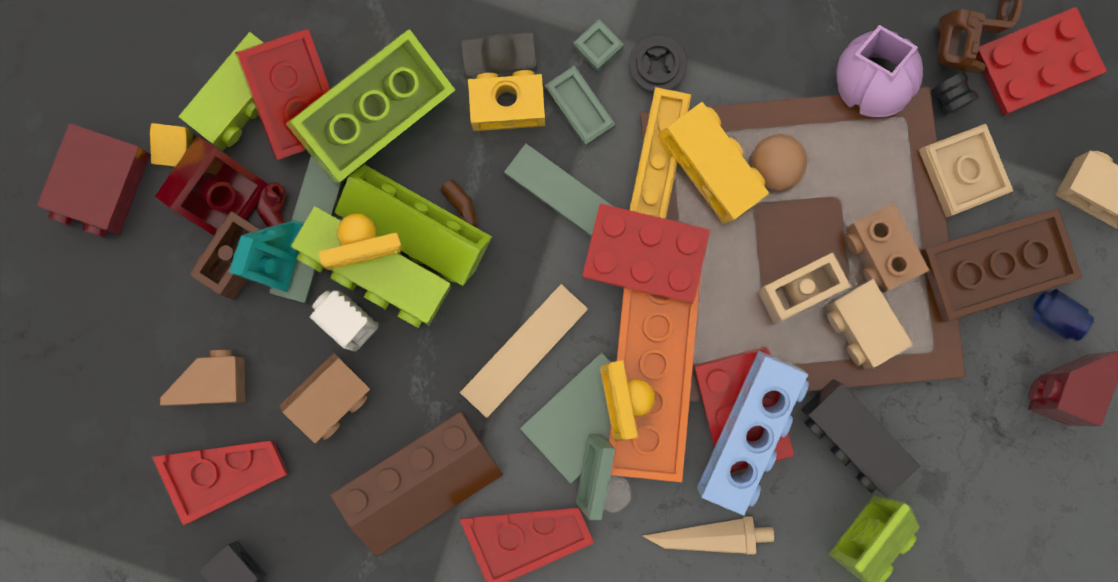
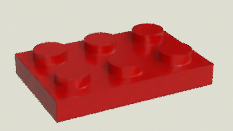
M1077 7L979 46L976 56L977 61L986 64L985 70L982 72L1002 116L1097 78L1107 72Z
M303 29L235 52L276 160L306 150L286 123L330 90L309 29Z
M600 203L582 278L693 304L711 229Z
M766 346L693 365L713 448L716 446L758 350L770 355L769 348ZM772 390L767 392L763 396L762 405L764 407L774 406L779 400V391ZM753 426L748 430L746 440H759L763 435L764 428L762 426ZM789 432L785 437L780 436L774 449L777 452L775 461L794 457ZM738 461L734 463L730 473L747 469L748 462Z

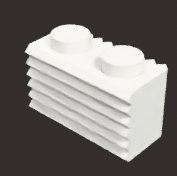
M340 291L324 292L312 306L315 311L311 314L310 318L347 350L354 352L359 350L378 329V322L374 321L372 317L368 316L367 312L357 306V303Z

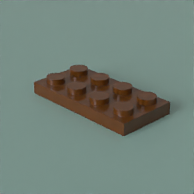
M1059 208L920 250L929 269L927 275L943 322L1082 279Z

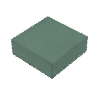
M598 19L573 42V47L598 72L624 48V44Z

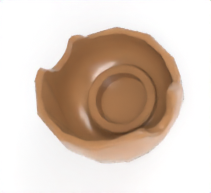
M779 133L759 141L751 157V167L758 170L764 178V187L776 191L787 190L798 184L805 174L808 164L807 154L803 145L793 136Z

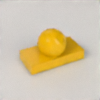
M352 213L345 216L339 222L337 228V238L342 246L318 251L321 265L330 270L399 253L402 250V246L397 232L376 237V227L373 221L361 213Z
M623 360L604 364L601 366L600 372L613 439L621 441L638 438L634 417L646 415L652 409L655 403V393L652 387L641 379L627 381Z

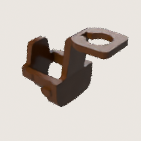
M1000 0L996 20L985 19V14L964 9L954 10L940 17L937 26V33L940 35L937 51L938 61L945 67L976 74L984 71L986 64L975 60L979 51L981 32L1000 33L1014 27L1020 17L1023 0H1014V5L1008 18L1006 12L1011 0ZM961 30H965L967 37L964 53L962 56H957Z

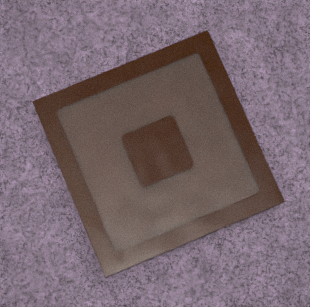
M930 87L920 88L903 110L886 117L862 115L858 105L847 106L840 95L706 106L712 108L721 120L720 126L726 135L739 143L743 150L742 157L750 167L752 153L759 141L778 133L793 136L803 145L807 154L808 164L802 179L794 187L782 191L766 188L769 192L768 195L735 220L723 224L677 162L666 219L711 229L701 269L693 365L766 346L769 348L771 356L797 366L808 374L806 379L809 382L807 391L822 390L833 379L842 383L846 388L966 377L959 318L945 322L942 321L927 272L882 293L913 345L875 368L864 369L862 364L860 366L855 364L847 351V346L850 345L842 332L837 333L827 317V314L830 312L826 306L827 304L866 282L863 275L865 266L859 255L855 256L851 252L845 238L848 235L845 228L854 222L894 203L919 252L920 250L949 242L946 216L919 152V149L937 142ZM650 111L640 112L643 143ZM833 252L851 287L774 324L757 291ZM694 367L692 368L689 402L702 401Z

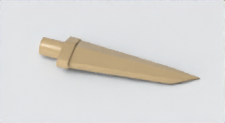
M746 516L740 519L643 535V537L664 549L755 555L756 543L774 542L773 527L754 528L753 516Z

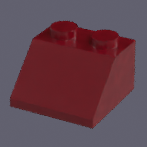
M197 136L154 197L215 236L218 227L231 211L246 220L258 204L261 193L268 183L212 144Z
M1118 351L1088 354L1041 374L1039 379L1037 378L1030 387L1028 398L1031 401L1028 410L1068 426H1102L1118 382Z

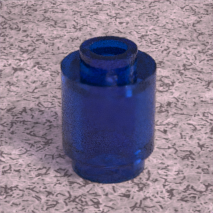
M1054 289L1050 293L1047 291L1043 292L1033 305V310L1036 311L1034 319L1064 339L1081 340L1088 333L1094 322V316L1089 314L1088 308L1058 289Z

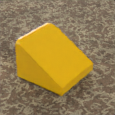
M151 123V164L176 167L192 144L194 133L186 127Z

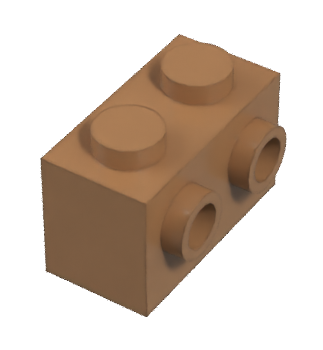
M894 203L845 228L848 234L845 238L849 249L855 256L859 255L865 266L863 275L866 282L874 279L882 293L929 271Z
M333 353L279 406L282 412L306 436L316 443L321 437L326 440L334 434L340 426L338 421L348 411L353 413L367 400L365 394L370 388Z

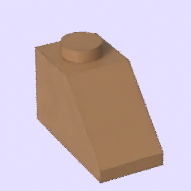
M211 350L210 357L197 358L160 397V405L179 406L246 402L245 358L233 356V350Z

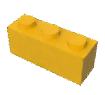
M701 102L669 125L658 136L721 222L725 224L735 220L768 195L769 192L764 187L765 180L759 171L751 168L742 157L743 150L735 139L728 137L721 128V120L717 113Z

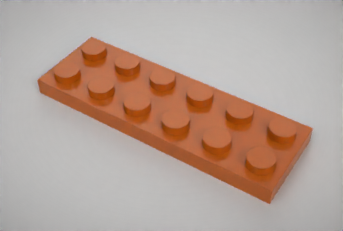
M701 274L693 304L623 288L616 361L623 360L627 381L641 379L652 387L655 393V403L646 415L634 417L638 438L615 441L610 425L609 442L615 447L610 475L682 482Z

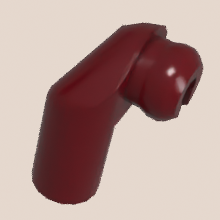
M277 182L269 183L263 189L257 208L258 215L267 228L285 223L281 216L285 202V189Z

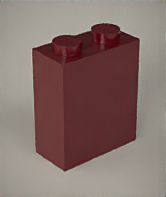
M69 123L37 206L50 211L48 218L70 226L72 220L85 223L83 231L105 238L107 231L120 235L151 154L139 146Z

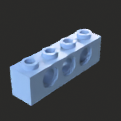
M758 350L698 483L697 489L701 498L741 515H745L748 506L753 507L761 491V486L758 484L764 471L769 472L774 465L777 455L774 449L780 436L785 437L790 430L793 420L790 414L796 401L801 402L807 392L809 382L806 381L808 374L805 371ZM772 390L779 391V400L774 406L764 407L762 405L763 396L767 392ZM753 426H762L764 428L763 435L759 440H746V434ZM738 461L748 462V468L745 473L739 476L730 474V469L734 463Z

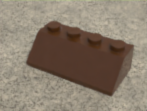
M459 412L330 496L350 529L377 557L495 481L503 473L466 414Z

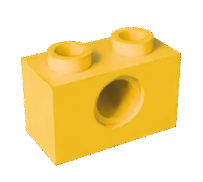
M521 70L514 72L513 76L498 77L496 73L478 74L476 79H468L470 119L473 131L545 126L542 74L534 75L533 71ZM503 93H512L517 97L516 102L507 107L501 106L497 99Z

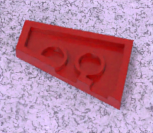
M274 440L152 457L183 525H187L289 475Z
M579 507L459 519L486 582H509L594 543Z

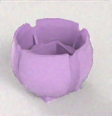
M880 25L876 30L856 37L841 54L836 70L838 91L846 105L849 107L858 105L860 107V114L870 117L891 116L903 110L912 97L918 93L923 79L922 58L917 50L918 47L909 39L901 38L897 32L889 31ZM868 58L886 59L896 64L897 67L891 73Z

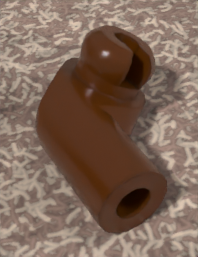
M449 180L444 183L440 191L460 214L458 218L476 227L478 220L470 196L455 180Z

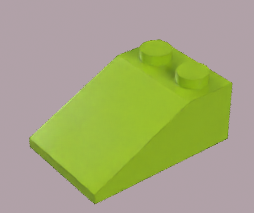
M873 496L828 555L862 582H885L893 571L894 567L891 565L900 553L905 554L914 545L917 538L914 534L920 526L911 508L905 503Z

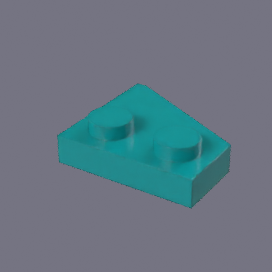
M292 220L242 235L234 253L229 273L287 292L297 262L296 258L299 254L291 245L304 222Z

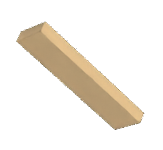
M561 284L460 393L488 418L588 311V308Z

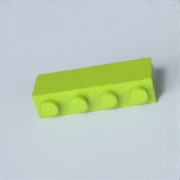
M365 164L348 177L334 212L343 218L352 213H361L368 216L376 227V237L397 232L402 252L408 254L413 261L425 264L441 273L446 280L457 282L462 286L476 272L492 239V236Z

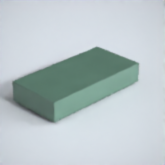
M575 65L545 85V90L585 147L615 127V122Z
M590 434L588 436L576 504L589 520H602L615 454V447L602 434Z

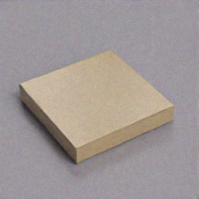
M987 124L919 149L946 218L1013 192Z

